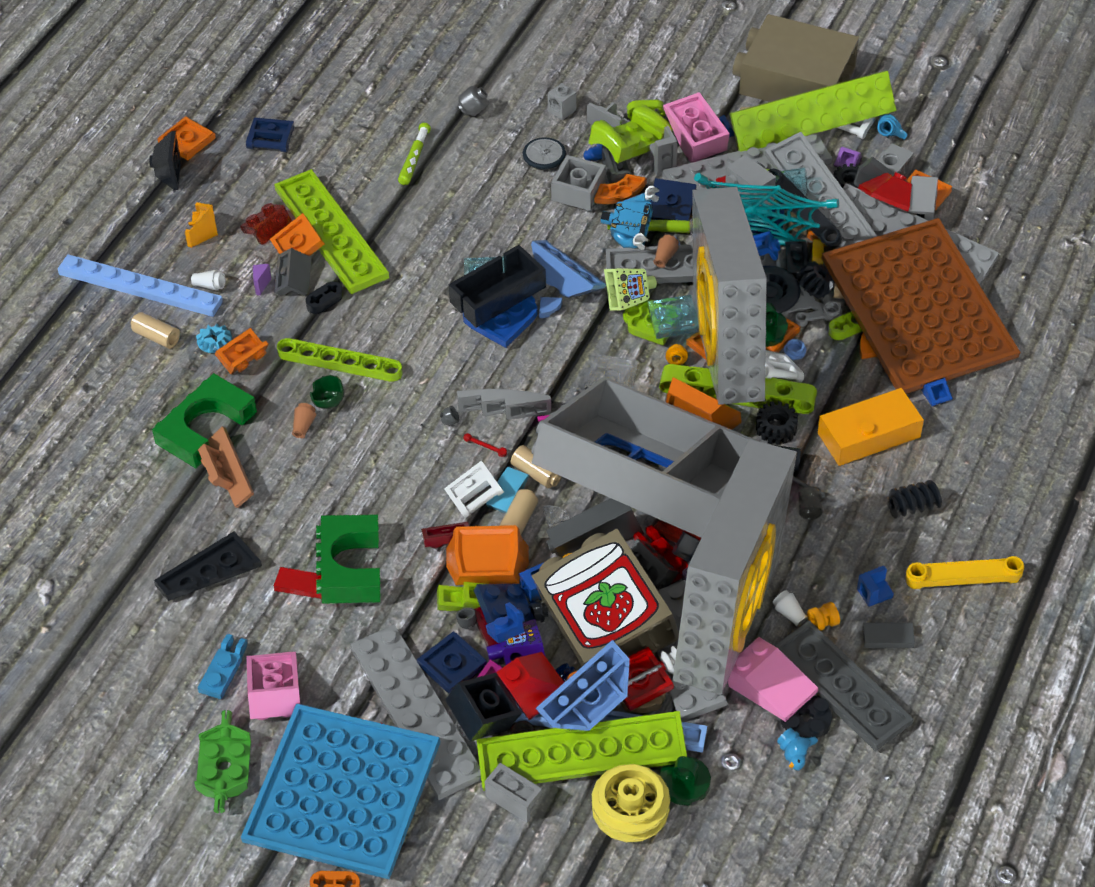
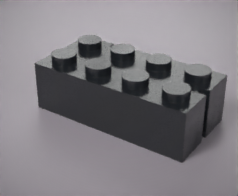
M520 245L503 253L504 273L503 260L499 255L448 284L450 303L461 314L464 313V317L475 328L546 288V269Z

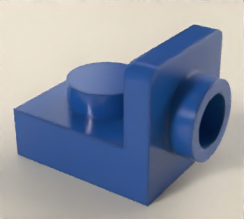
M770 231L754 235L753 238L759 256L769 253L773 261L778 260V251L781 249L779 240L774 238Z
M510 602L505 604L507 616L497 618L494 622L486 625L487 633L497 643L524 633L523 622L525 618L523 612Z

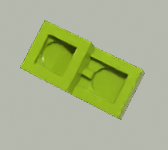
M464 582L463 587L439 585L437 589V610L459 611L463 608L475 609L480 607L474 589L477 584L483 583Z

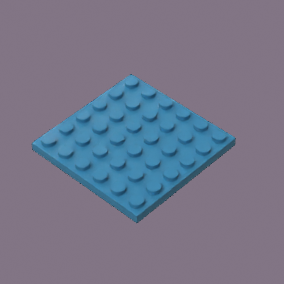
M296 704L241 835L242 842L390 880L438 751L440 738Z

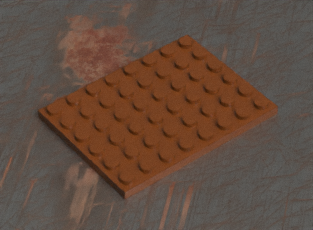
M939 218L822 253L821 259L895 389L902 388L907 394L923 389L925 384L943 378L946 381L1019 357L1021 352Z

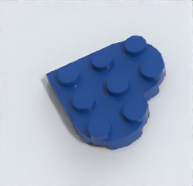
M530 296L477 328L464 317V313L463 322L476 332L507 348L535 320L538 315L535 298Z

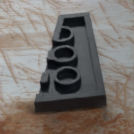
M233 531L154 580V583L164 597L170 601L259 568L262 564L255 553Z

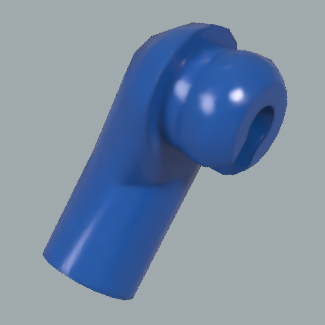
M597 144L596 147L589 148L583 154L584 159L588 161L601 160L602 146L604 145Z

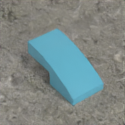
M507 467L498 480V484L504 493L500 496L496 495L486 505L506 514L517 491L524 489L529 474Z

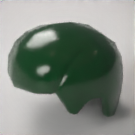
M322 376L312 384L313 392H310V397L313 404L318 408H334L344 398V387L338 376Z

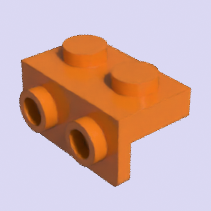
M249 328L215 352V356L230 374L236 371L240 373L249 366L250 361L253 359L258 361L266 355L269 343L266 340L262 342L254 331Z

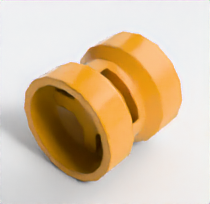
M831 601L824 603L821 608L814 607L807 610L808 621H811L820 631H823L826 626L833 627L840 624L839 612Z

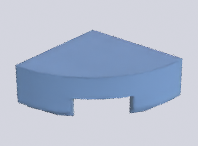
M540 297L539 318L550 317V314L559 311L562 307V298Z

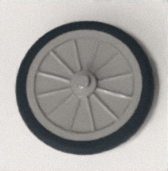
M542 137L528 142L522 154L525 162L531 167L551 169L564 161L566 150L558 140Z

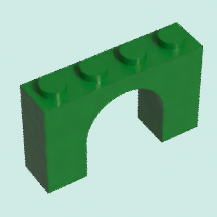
M213 373L196 390L188 394L185 400L173 408L162 421L154 426L152 432L155 444L196 469L202 464V458L198 449L203 444L210 445L208 439L188 427L190 422L201 414L215 412L225 415L242 426L257 412L255 398Z
M322 515L321 525H316V540H321V543H316V557H321V561H316V575H321V579H316L317 594L322 596V604L380 602V568H347L334 560L337 554L348 549L379 548L378 515Z

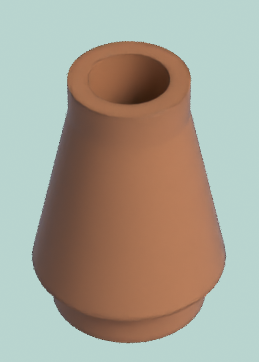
M664 235L663 238L659 239L656 256L653 261L656 266L664 268L679 249V241L674 236Z
M300 403L294 409L292 431L294 437L305 438L308 429L316 417V409L312 405Z

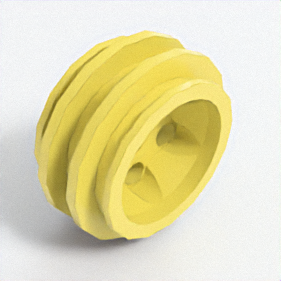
M636 764L619 765L606 771L596 781L592 792L593 818L600 830L611 838L624 842L644 841L655 836L666 824L670 812L669 789L662 777L650 768ZM648 796L652 801L649 802L645 798ZM609 801H614V802L616 803V805L613 806V807H610V806L608 805V802H609Z

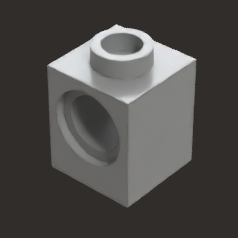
M563 83L548 92V111L559 119L564 120L576 111V92Z

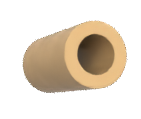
M139 312L131 319V329L133 332L168 349H172L180 338V330L144 312Z
M521 445L515 450L511 457V465L523 473L529 474L531 478L546 488L555 487L559 484L562 476L532 464L533 454L531 449Z
M528 489L517 491L499 526L516 525L520 529L521 535L538 504V498L535 493Z

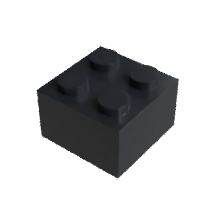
M497 673L458 682L445 699L469 741L508 731L522 714Z

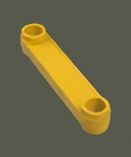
M1016 556L1003 559L927 564L915 562L907 568L905 580L912 589L995 582L1016 583L1023 576L1024 563Z

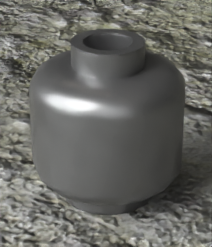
M470 86L459 95L458 107L465 115L476 116L487 107L488 94L482 87Z

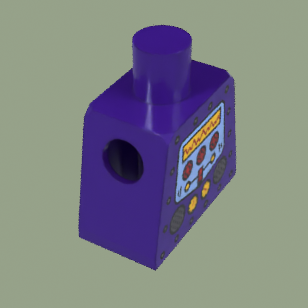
M533 619L523 623L524 633L499 644L487 646L489 660L493 661L504 658L507 665L517 657L539 652L545 655L536 620Z

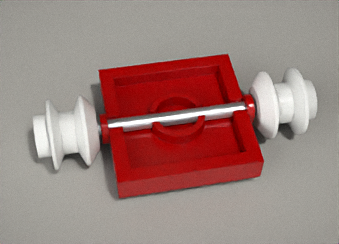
M671 646V653L669 654L664 651L661 652V661L659 662L649 647L628 657L630 659L628 694L623 702L629 711L674 689L673 682L665 672L666 670L674 674L677 652L674 646Z

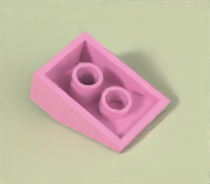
M700 92L663 105L680 148L691 163L727 151L730 133Z
M760 637L755 639L739 654L728 679L730 688L785 722L819 691L818 687L777 647Z
M296 651L246 656L250 719L265 720L270 717H291L295 705L300 704Z

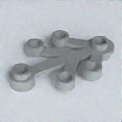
M800 286L802 295H800L798 302L791 309L782 313L786 318L788 313L807 309L816 310L809 313L799 312L795 315V323L804 327L808 324V321L822 318L831 321L842 316V308L839 303L831 301L829 294L824 298L820 297L819 299H821L822 303L815 301L813 295L810 296Z

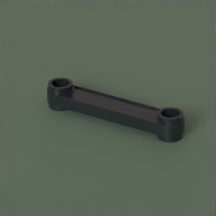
M775 168L768 170L774 176H779L775 186L780 185L782 189L789 193L808 199L780 170ZM813 207L805 208L800 212L803 220L809 221L808 213ZM794 208L791 211L796 215L799 208ZM816 209L812 213V219L815 223L820 224V227L810 228V230L825 246L829 248L838 247L842 241L840 231L819 209ZM830 234L837 235L835 240L827 241V237Z

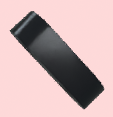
M332 281L310 293L305 299L308 312L319 314L339 302L343 297L342 286L338 282Z

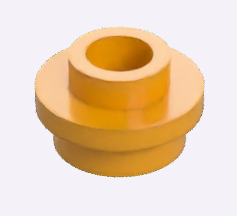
M674 344L666 351V360L670 364L682 365L688 359L687 350L680 344Z

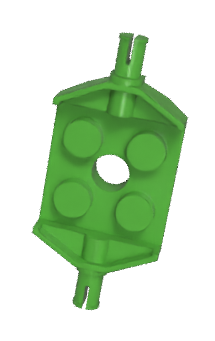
M226 710L222 711L220 725L199 734L200 747L197 781L194 784L196 790L204 796L214 798L213 811L215 813H219V809L220 813H224L225 800H228L229 797L239 796L248 788L251 736L249 732L231 725L233 713L227 710V714ZM222 762L231 763L230 767L225 770L218 768Z

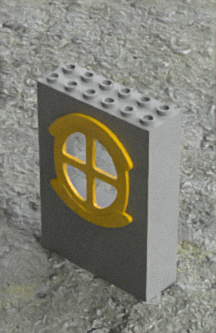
M738 188L692 190L693 309L718 405L765 401L766 275Z
M751 439L748 440L688 565L673 681L722 695L736 660L743 650L746 637L758 609L760 610L763 598L779 562L796 451Z

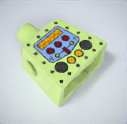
M604 269L610 310H625L649 300V289H654L657 286L656 278L654 276H647L645 269Z

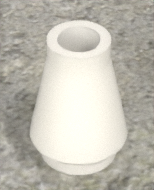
M218 269L193 273L191 282L193 286L218 291L225 286V274Z
M785 590L773 600L775 610L793 622L796 627H799L807 620L808 617L803 612L793 593Z

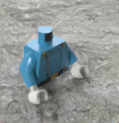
M649 186L645 193L626 199L623 202H617L614 213L602 212L601 224L611 225L612 237L623 248L645 249L644 245L645 241H648L646 237L653 213L650 201L657 202L659 200V197L655 195L656 192H659V189Z

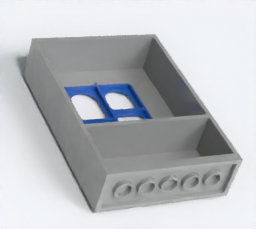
M602 377L589 388L584 389L579 395L573 397L568 403L563 404L557 411L552 412L546 419L539 422L536 433H538L537 441L532 447V464L702 538L748 440L755 439L607 377ZM603 445L616 446L629 451L631 454L625 456ZM645 458L666 467V469L660 471L637 460Z

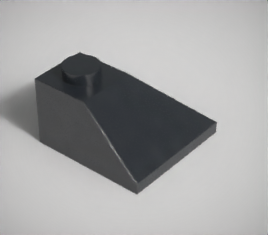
M171 131L154 146L153 155L149 157L150 168H154L155 176L173 190H178L182 160L176 131Z

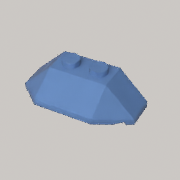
M547 240L532 241L531 246L534 259L546 269V284L557 288L561 295L570 298L571 296L585 295L606 287L602 280L564 252L551 245Z
M612 640L537 706L536 710L552 728L590 731L627 698L630 659Z

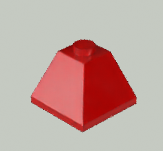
M895 172L894 175L884 173L860 184L858 189L869 196L907 212L910 208L912 184L906 181L907 176Z
M542 652L517 657L496 672L528 720L539 714L536 707L564 683Z

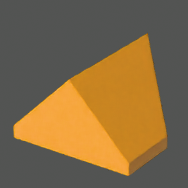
M196 202V211L192 212V221L188 222L189 226L193 227L190 230H185L188 247L192 248L218 235L213 206L211 204Z

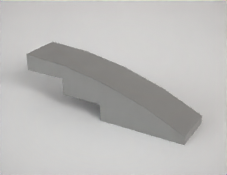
M509 389L457 391L459 413L482 410L483 416L505 413L506 420L551 414V397L549 395Z

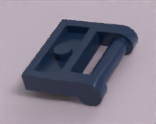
M254 117L246 139V148L276 149L287 153L294 130V121ZM256 138L275 139V140H281V142H279V141H268V140H258V139H256Z

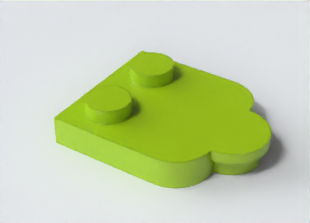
M654 300L639 303L638 306L635 305L625 309L623 312V320L627 324L630 334L660 345L665 344L683 317V310Z

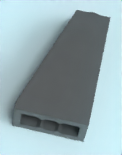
M610 498L546 530L550 538L546 542L552 554L557 552L558 556L563 557L568 553L579 550L587 538L597 533L608 534L618 529L624 540L633 538L637 532L644 533L631 507Z

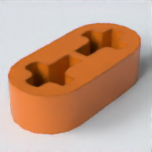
M318 871L310 878V887H318L321 881H326L324 887H345L348 881H351L353 884L350 887H361L360 878L351 871Z

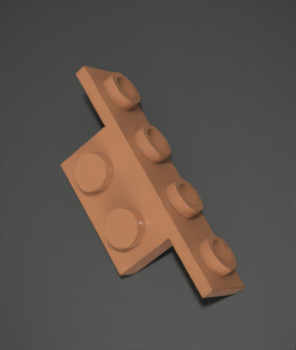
M222 426L208 439L210 446L203 444L198 451L202 458L201 462L209 474V481L214 486H220L228 490L234 506L239 508L254 495V492L228 432Z

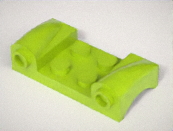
M641 105L634 108L631 121L622 125L612 127L605 120L595 121L591 126L588 143L590 145H604L613 155L615 162L620 163L651 151L650 144L664 139V127L669 126L673 134L674 132L670 123L653 109Z

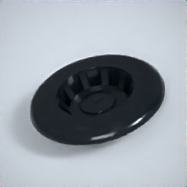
M772 265L763 266L766 275V303H772L778 314L791 309L798 302L801 294L798 280L791 272L784 268Z

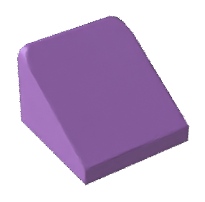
M841 146L834 166L843 167V164H847L848 167L850 163H853V166L856 167L861 161L862 155L860 152Z
M269 264L253 265V281L255 292L258 296L262 294L271 280Z

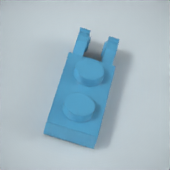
M231 634L225 636L221 643V648L216 652L198 686L199 693L218 699L223 698L242 662V657L248 644L247 639L241 638L236 645L235 652L232 653L229 651L233 644L234 636Z

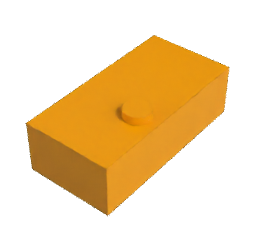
M899 388L820 415L818 435L838 466L920 438L924 419L904 390Z

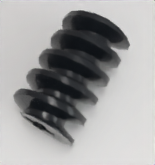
M927 480L925 484L918 482L916 485L909 484L907 487L893 488L889 491L888 495L889 509L893 518L898 517V511L905 517L907 509L913 515L916 512V507L920 512H924V505L927 506L928 510H933L934 502L937 508L942 506L940 491L932 480Z

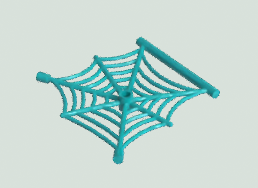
M697 173L694 176V180L701 185H705L707 189L737 187L739 192L767 193L765 195L740 194V197H742L741 200L748 221L761 222H749V225L769 228L750 227L751 230L770 231L772 234L779 235L774 236V238H777L782 246H785V241H806L797 239L800 233L810 228L820 227V224L815 223L812 219V213L820 207L839 208V199H827L826 202L810 200L789 193L782 189L780 185L732 184L708 181V178L701 173ZM753 189H772V190H753ZM770 197H773L774 199H776L777 201H779V202H781V203H783V204H779V203L773 201ZM767 200L773 205L765 204L764 201ZM813 207L808 213L809 221L803 220L800 212L805 208ZM794 208H799L796 212L797 218L791 217L790 214ZM780 209H788L787 215L780 214ZM778 219H784V221H782L778 225L774 223ZM795 222V224L791 225L786 230L781 228V226H783L786 223ZM802 224L807 225L806 227H803L800 230H798L795 236H792L790 233H788L790 230L797 226H800Z

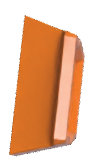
M674 377L672 378L666 403L731 430L742 423L740 411L726 404L718 405L717 399Z
M516 525L456 527L453 531V537L446 548V567L455 585H463L464 582L519 584V573L525 571L529 566V546L521 537L520 529Z

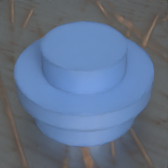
M791 339L784 346V354H787L792 360H799L806 355V347L801 340Z

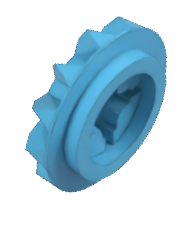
M217 323L214 327L207 325L206 329H200V334L196 335L197 345L204 352L215 353L232 340L231 331L227 330L225 325L221 327ZM211 335H215V337H217V341H215V339L213 340Z

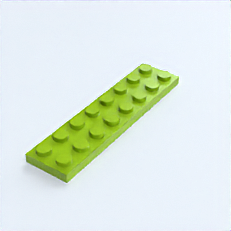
M885 70L731 112L730 118L737 148L741 152L747 151L752 147L760 149L772 142L777 144L799 132L807 136L895 112L896 106L889 73Z
M312 169L274 184L275 191L294 217L297 218L304 213L325 243L318 250L350 294L389 278L387 269Z
M680 711L603 721L597 723L590 731L552 728L477 739L483 791H485V780L499 763H502L532 783L537 784L602 775L619 765L636 764L647 768L673 765L678 757H687Z

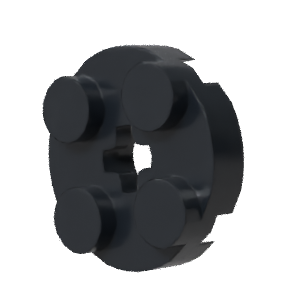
M814 695L786 722L781 719V725L785 730L792 728L794 731H797L800 737L818 738L823 734L825 736L830 730L832 721L829 703L826 699ZM808 714L813 719H809L808 722L803 721V717H801V715Z

